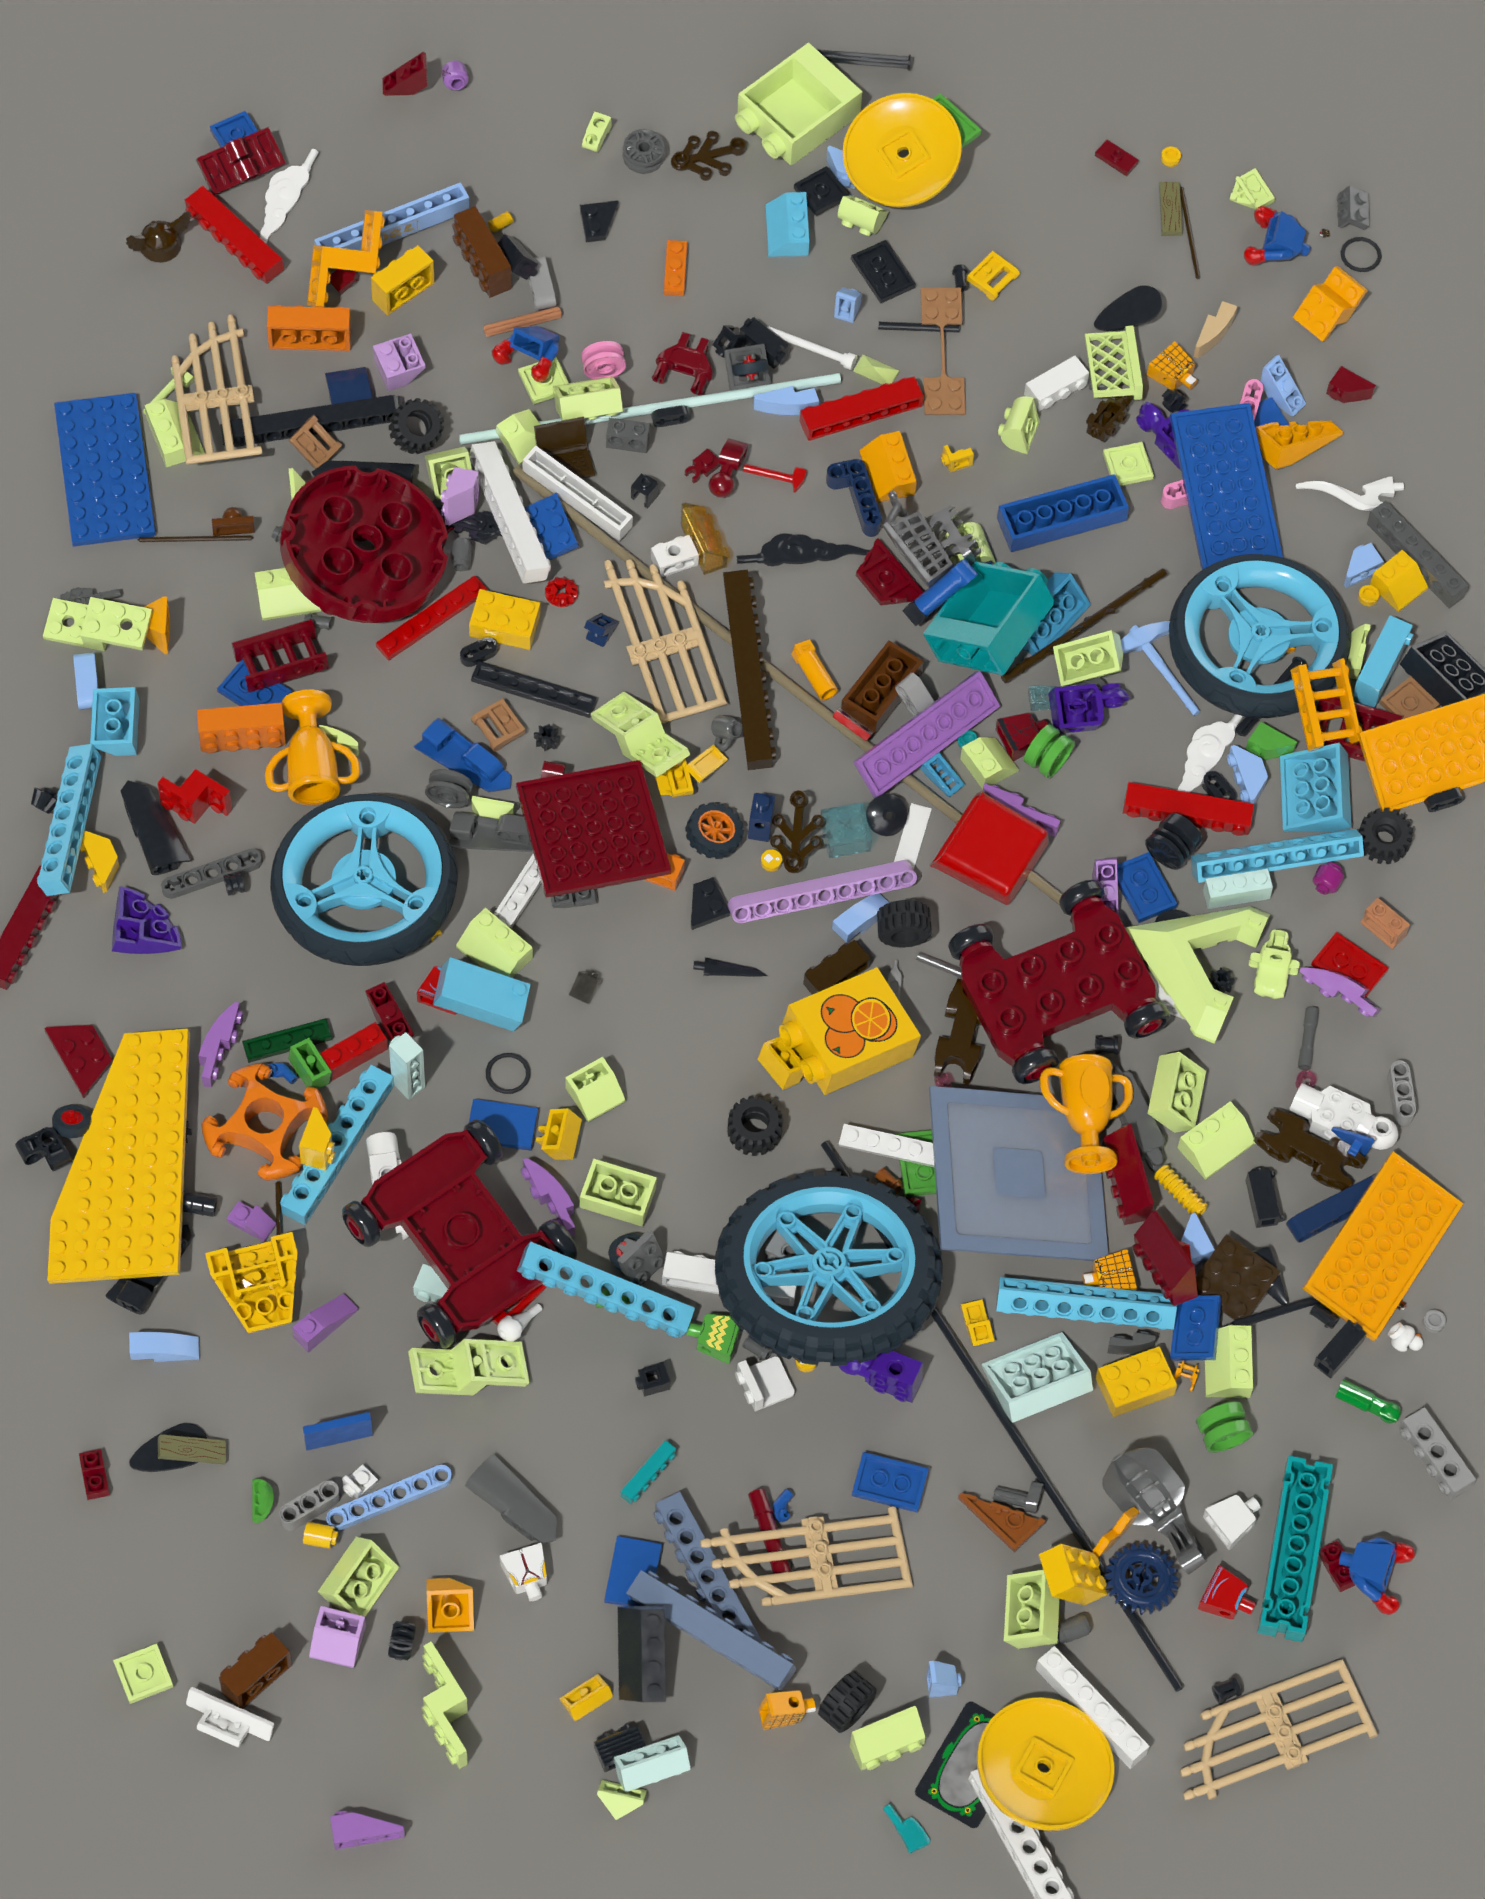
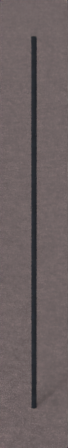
M829 1141L823 1142L821 1147L836 1170L841 1172V1176L851 1177ZM875 1228L888 1249L894 1248L888 1238ZM935 1306L931 1316L1039 1482L1044 1484V1490L1083 1550L1093 1552L1094 1548ZM1098 1558L1100 1562L1099 1570L1104 1577L1109 1572L1105 1571V1565ZM1123 1601L1118 1603L1121 1608L1123 1607ZM1131 1606L1126 1607L1123 1610L1174 1690L1178 1692L1184 1687L1135 1611L1131 1614Z

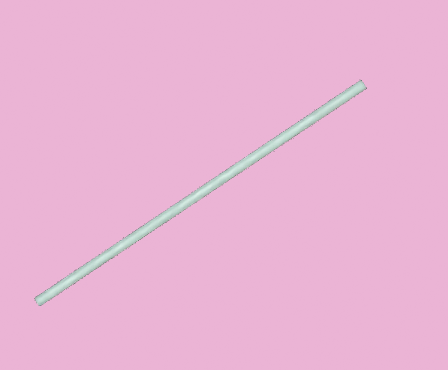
M837 373L627 407L614 416H606L604 414L598 415L595 419L584 418L586 425L609 421V417L623 419L648 415L657 409L679 405L691 408L753 398V395L790 386H793L794 391L839 384L841 383V377ZM559 418V419L541 421V422H539V423H540V425H542V424H547V423L562 421V419ZM496 429L459 435L460 445L500 439L496 434Z

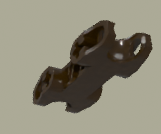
M958 978L949 995L945 1011V1017L954 1019L950 1038L939 1036L934 1058V1076L940 1078L945 1066L956 1064L963 1070V1083L969 1084L977 1068L982 1045L973 1044L972 1040L976 1024H982L968 997L963 992L961 979Z
M1277 1109L1270 1110L1267 1119L1279 1129L1280 1133L1270 1135L1264 1132H1257L1253 1141L1261 1149L1280 1162L1288 1163L1293 1157L1312 1167V1178L1327 1187L1343 1191L1353 1185V1182L1341 1172L1340 1167L1347 1165L1362 1169L1367 1160L1363 1155L1358 1152L1354 1157L1347 1153L1351 1145L1338 1138H1331L1327 1144L1308 1134V1123L1294 1114Z

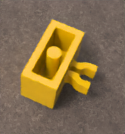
M780 1036L765 1042L757 1060L780 1088L784 1090L800 1083L803 1076L800 1066L802 1059L800 1056H797L798 1052L796 1049L786 1048Z
M550 1109L547 1125L538 1127V1130L545 1134L542 1137H536V1142L542 1145L541 1150L554 1160H572L582 1119L570 1109Z

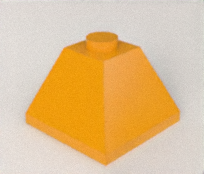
M161 597L144 606V608H149L153 611L146 638L162 653L168 654L170 613L168 598Z
M451 1578L427 1579L428 1633L474 1631L473 1587Z

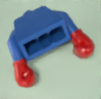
M1259 206L1255 209L1254 218L1256 223L1262 228L1268 227L1262 249L1252 246L1245 249L1244 259L1249 265H1258L1266 262V260H1290L1298 254L1306 256L1309 253L1310 246L1303 242L1306 231L1297 223L1294 216L1283 211L1277 213V210L1266 206Z
M539 326L516 327L513 330V334L507 340L504 339L503 342L493 348L492 357L501 365L511 362L510 354L514 349L539 360L537 365L532 366L531 376L536 382H544L548 379L552 362L560 348L558 343L559 336Z
M1377 1537L1364 1543H1357L1354 1554L1342 1551L1339 1564L1350 1567L1349 1574L1353 1583L1366 1596L1372 1599V1602L1381 1613L1391 1615L1398 1611L1400 1605L1397 1598L1385 1594L1394 1563L1403 1564L1411 1562L1415 1558V1551L1409 1544L1391 1542L1382 1537Z

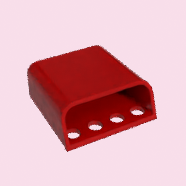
M980 791L969 803L930 867L1005 905H1009L1049 843L1048 832L1041 826L988 796L983 791Z

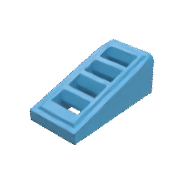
M939 752L920 767L923 773L948 797L965 786L964 782ZM937 764L939 767L934 770L932 766ZM943 770L944 773L939 776L937 773ZM948 775L950 779L944 783L942 779ZM954 781L956 785L949 789L947 786Z

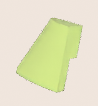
M1363 624L1350 633V650L1347 661L1349 668L1348 678L1357 679L1361 670L1366 648V636L1370 630L1369 624Z

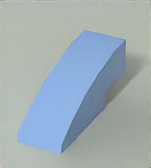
M793 386L753 395L754 410L777 415H800V410L808 406L814 407L819 405L815 388L794 392Z
M880 893L870 895L833 921L832 929L847 943L859 932L863 933L877 921V911H879V908L889 902Z
M162 1332L129 1333L131 1360L154 1359V1362L199 1360V1338L196 1336Z

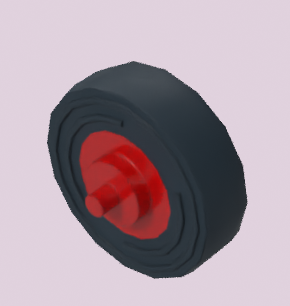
M78 1105L62 1106L52 1116L53 1129L57 1134L66 1138L84 1136L91 1124V1114L89 1111Z

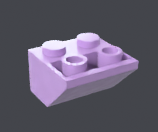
M411 334L373 346V358L388 391L408 385L426 368Z
M454 467L452 475L447 477V490H443L441 502L444 503L442 516H445V525H451L474 514L479 500L478 471Z
M321 1606L314 1627L309 1658L354 1668L366 1628L365 1617Z

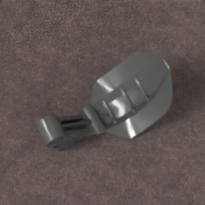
M1149 1447L1127 1451L1115 1456L1103 1476L1102 1485L1105 1492L1123 1513L1132 1507L1138 1509L1140 1513L1132 1524L1154 1526L1170 1540L1178 1562L1188 1575L1206 1563L1205 1550L1187 1528L1180 1507L1185 1485L1167 1460L1156 1449Z

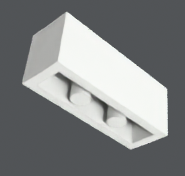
M1073 356L1027 382L1024 395L1034 398L1038 412L1044 408L1048 409L1056 401L1066 399L1077 389H1083L1088 384L1089 372L1079 359Z

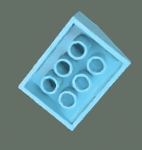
M1335 743L1323 746L1315 751L1308 752V750L1281 755L1283 831L1336 832L1352 828L1348 753L1342 745Z

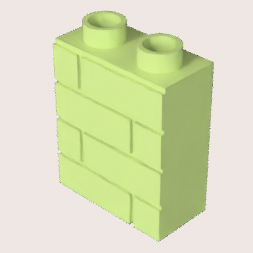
M807 43L738 94V111L735 115V120L743 132L750 134L754 131L762 139V145L769 156L774 159L781 156L790 165H794L806 156L808 152L814 150L825 142L826 139H829L841 130L843 126H846L861 112L862 91L810 43Z

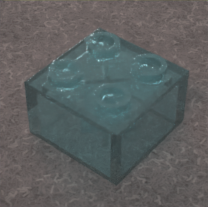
M863 802L821 810V816L826 819V825L822 828L829 858L871 851L872 838Z

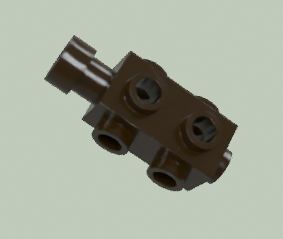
M1132 395L1115 396V400L1109 397L1106 402L1102 400L1097 407L1096 414L1091 413L1086 420V424H1088L1086 433L1102 442L1108 436H1113L1117 426L1123 424L1127 418L1126 408L1133 401Z

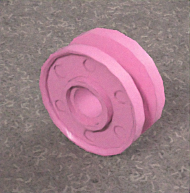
M596 342L586 347L581 353L584 374L591 379L616 377L626 368L623 348L616 342Z

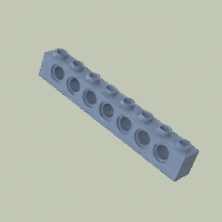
M678 1492L655 1504V1512L653 1513L659 1525L662 1524L666 1530L664 1535L668 1543H673L676 1548L674 1551L679 1563H684L686 1567L685 1574L690 1582L694 1581L697 1587L695 1591L701 1602L704 1601L708 1607L716 1611V1617L724 1620L723 1616L727 1614L732 1615L735 1618L732 1621L736 1624L735 1628L741 1632L744 1629L755 1636L754 1640L761 1644L762 1641L733 1588H729V1580L723 1569L711 1567V1561L715 1560L716 1557L710 1547L702 1548L700 1546V1540L706 1538L681 1493ZM673 1518H678L682 1522L678 1525H674L670 1522V1520ZM688 1537L692 1542L684 1544L681 1542V1539ZM698 1556L702 1558L703 1561L700 1563H694L691 1561V1559L693 1557ZM710 1576L713 1578V1581L706 1583L702 1580V1577ZM715 1595H720L724 1598V1600L721 1602H716L712 1599V1597Z

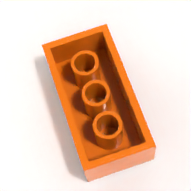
M268 306L267 334L269 349L350 351V308Z
M282 703L197 710L201 752L215 753L223 750L237 751L238 749L247 748L255 750L260 747L277 748L286 745Z

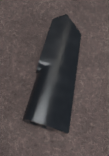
M328 460L312 471L315 477L325 471L344 466H357L359 470L366 473L373 472L379 468L397 474L413 483L415 464Z
M128 780L120 792L136 838L139 839L151 874H165L177 870V863L190 862L188 854L151 789Z
M188 1224L182 1225L181 1257L193 1239ZM165 1276L119 1279L105 1296L117 1305L141 1315Z

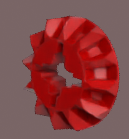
M565 576L563 578L555 577L545 587V596L552 605L566 607L577 599L578 587L572 579H566ZM557 588H565V594L563 592L558 594Z

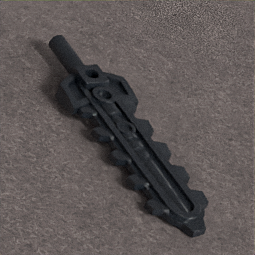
M435 498L433 504L438 509L445 524V516H442L443 505H441V500ZM488 511L478 512L476 515L472 514L451 525H445L446 528L448 526L453 527L456 533H461L462 530L469 532L471 540L484 545L493 539H497L498 536L502 537L492 512Z

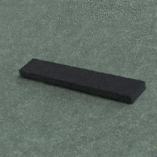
M481 661L477 662L471 677V682L587 718L591 717L590 713L593 712L597 702V697Z

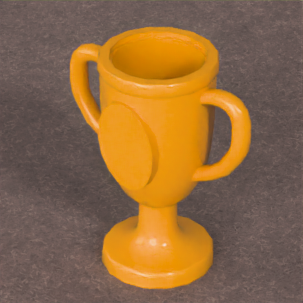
M314 689L292 692L282 699L283 713L291 719L299 720L300 729L292 736L289 746L275 754L265 769V783L274 792L288 790L289 798L297 804L321 805L339 796L340 784H351L359 778V760L349 748L331 742L326 733L317 727V719L325 716L331 710L332 699L323 691ZM334 750L340 751L350 760L352 769L350 776H338ZM287 756L288 782L276 784L273 777L274 768L283 757Z
M1095 1054L1075 1055L1064 1059L1059 1064V1068H1046L1040 1075V1089L1043 1096L1053 1108L1065 1114L1071 1128L1080 1135L1081 1147L1068 1152L1064 1159L1065 1167L1075 1173H1103L1116 1166L1117 1155L1113 1150L1099 1146L1098 1134L1104 1130L1108 1120L1123 1114L1133 1100L1131 1081L1123 1075H1112L1113 1065L1104 1056ZM1051 1075L1060 1077L1062 1104L1054 1098L1049 1089L1048 1078ZM1112 1082H1119L1124 1086V1100L1116 1110L1111 1111Z

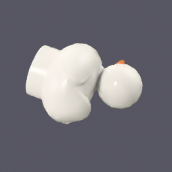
M1399 1322L1392 1326L1388 1332L1393 1348L1400 1352L1407 1351L1408 1346L1413 1351H1418L1423 1347L1421 1335H1415V1330L1411 1326H1404Z

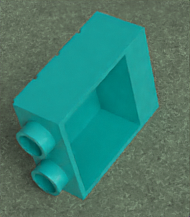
M975 561L972 567L978 575L945 602L923 635L939 662L1004 675L1015 660L1014 657H1017L1027 643V639H1030L1041 623L1040 621L1044 619L1054 605V599L1046 586L1048 584L1046 576L1037 569L1028 568L1026 571L1012 569L1003 562H995L992 565Z

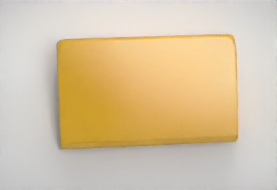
M597 1674L559 1699L570 1716L577 1721L612 1699L613 1695L608 1684Z

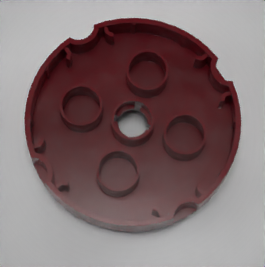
M344 466L315 476L295 494L282 524L280 552L291 581L308 600L318 606L324 613L354 622L383 623L394 621L413 613L433 595L447 564L448 555L444 553V546L448 535L444 521L433 502L408 480L379 468L373 472L366 473L359 470L357 466ZM354 540L359 542L369 540L374 544L375 549L363 550L354 543Z

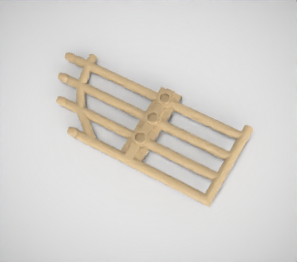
M232 314L227 317L229 332L217 336L214 322H209V340L198 346L197 337L192 333L189 335L191 353L180 365L177 355H173L171 359L186 465L262 454L261 446L255 447L248 406V403L254 402L252 385H245L238 341L239 337H244L243 328H236V321ZM228 340L231 343L237 387L225 388L218 345ZM211 348L217 390L205 391L200 355ZM193 365L196 392L184 394L182 376ZM240 404L247 448L234 450L228 406ZM220 407L226 451H213L208 408ZM199 410L206 454L193 455L187 411Z
M631 559L626 561L630 578H617L612 562L606 560L604 566L609 580L603 581L605 589H613L632 645L626 646L632 666L637 664L640 666L655 712L658 713L661 724L727 705L726 697L685 583L683 581L677 582L680 594L663 584L655 564L650 565L653 581L639 578L635 564ZM620 586H634L652 639L643 642L639 641ZM643 587L658 592L672 633L659 636ZM668 597L685 607L691 628L679 630ZM698 646L717 699L707 702L704 701L687 653L688 649ZM678 652L697 705L687 708L684 707L667 658L668 655ZM658 658L677 711L667 714L664 713L647 661Z
M896 1507L888 1508V1515L831 1523H825L824 1517H809L808 1519H801L802 1526L738 1535H730L729 1529L724 1528L720 1530L721 1537L700 1540L702 1548L725 1545L730 1558L711 1561L712 1568L736 1566L746 1577L740 1580H730L728 1582L729 1588L756 1586L773 1596L772 1598H762L760 1600L761 1606L913 1587ZM891 1524L892 1537L829 1545L827 1532ZM804 1535L806 1548L739 1556L734 1544ZM895 1545L898 1558L834 1566L831 1554ZM808 1557L811 1569L757 1576L747 1565ZM894 1567H900L902 1579L840 1588H838L836 1575ZM813 1578L815 1591L788 1594L771 1584Z
M1340 1659L1211 1708V1710L1203 1711L1200 1714L1202 1720L1211 1719L1213 1716L1216 1717L1206 1735L1183 1744L1185 1751L1203 1746L1201 1761L1192 1764L1190 1767L1182 1768L1180 1774L1182 1777H1186L1192 1773L1202 1771L1204 1785L1198 1786L1193 1790L1190 1789L1182 1795L1184 1800H1190L1195 1796L1198 1797L1207 1793L1208 1799L1213 1800L1217 1797L1215 1790L1282 1764H1284L1286 1770L1294 1769L1308 1763L1306 1755L1366 1732L1370 1739L1377 1737L1378 1733L1344 1660ZM1337 1670L1339 1671L1343 1683L1282 1705L1277 1693ZM1348 1691L1353 1701L1352 1704L1294 1726L1291 1725L1287 1716L1288 1713ZM1256 1702L1261 1714L1220 1729L1230 1711ZM1358 1712L1363 1724L1301 1747L1296 1736L1297 1734ZM1265 1722L1270 1735L1211 1757L1214 1741ZM1273 1743L1280 1756L1217 1780H1212L1210 1767Z

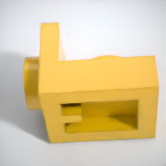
M948 445L943 446L941 461L944 466L947 465L949 472L973 465L974 453L971 448L960 449L955 453H951Z

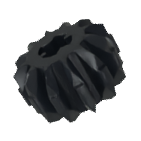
M396 1621L393 1624L388 1649L390 1658L400 1661H408L411 1658L416 1631L415 1624L407 1621Z

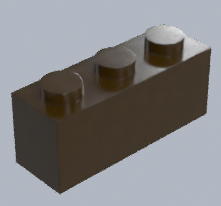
M855 940L849 944L844 943L835 954L827 955L818 966H812L805 972L803 985L813 995L861 974L870 967L871 958Z

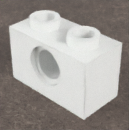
M690 535L679 536L672 541L658 543L651 547V560L657 566L661 578L698 566L699 554Z

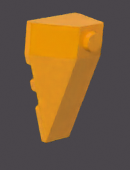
M1308 421L1307 425L1289 422V425L1279 426L1278 422H1272L1256 427L1262 456L1275 469L1292 465L1343 435V431L1332 421Z

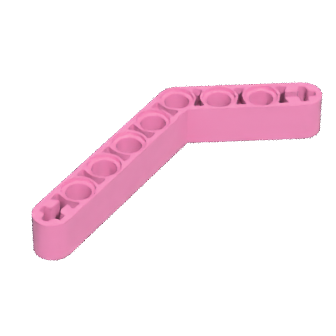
M1257 379L1249 380L1246 383L1240 404L1250 403L1254 420L1263 392V384ZM1251 391L1255 392L1254 397H1249ZM1183 480L1170 483L1164 487L1160 499L1163 507L1174 509L1188 504Z

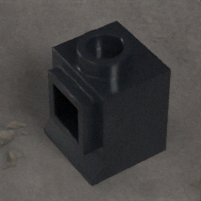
M723 325L721 332L712 344L716 348L715 352L725 358L723 350L739 348L747 338L745 335L734 333L735 327L732 325ZM726 340L730 341L727 347L723 345Z
M641 473L631 485V499L635 500L642 493L645 495L644 507L648 509L659 496L657 481Z
M664 1361L638 1370V1377H635L637 1389L642 1390L644 1397L670 1390V1379ZM657 1375V1380L648 1382L647 1377Z

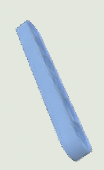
M437 1465L336 1507L328 1512L326 1517L327 1525L334 1526L335 1531H341L448 1486L452 1480L451 1470L446 1465ZM444 1471L448 1474V1478L445 1481H438L435 1478L436 1473ZM418 1480H424L427 1483V1487L423 1490H418L414 1487V1484ZM396 1489H404L406 1491L405 1497L401 1499L394 1497L393 1493ZM377 1497L385 1500L384 1506L379 1508L375 1507L372 1502ZM355 1506H361L364 1509V1513L361 1516H354L351 1510ZM334 1515H340L343 1517V1522L339 1525H334L330 1522V1519Z

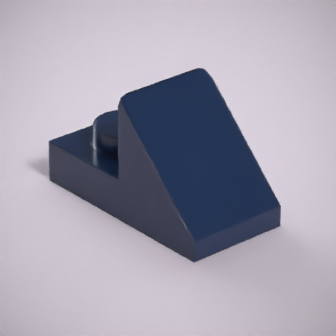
M602 613L588 619L584 626L588 630L586 639L604 647L618 626L619 621Z

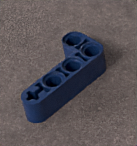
M852 459L828 466L826 475L827 486L834 490L849 487L863 533L869 537L877 536L881 529V514L864 462L859 459Z

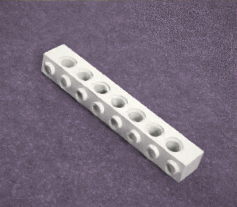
M978 1769L972 1771L968 1780L1034 1899H1075L1071 1889L1065 1887L1060 1869L1057 1866L1054 1867L1050 1860L1052 1856L1049 1849L1041 1844L1039 1831L1014 1821L1000 1811L985 1792L980 1781ZM1012 1826H1020L1023 1832H1014ZM1023 1846H1031L1034 1852L1026 1853L1023 1850ZM1034 1867H1043L1045 1869V1873H1037ZM1052 1886L1056 1889L1057 1893L1049 1894L1045 1887Z

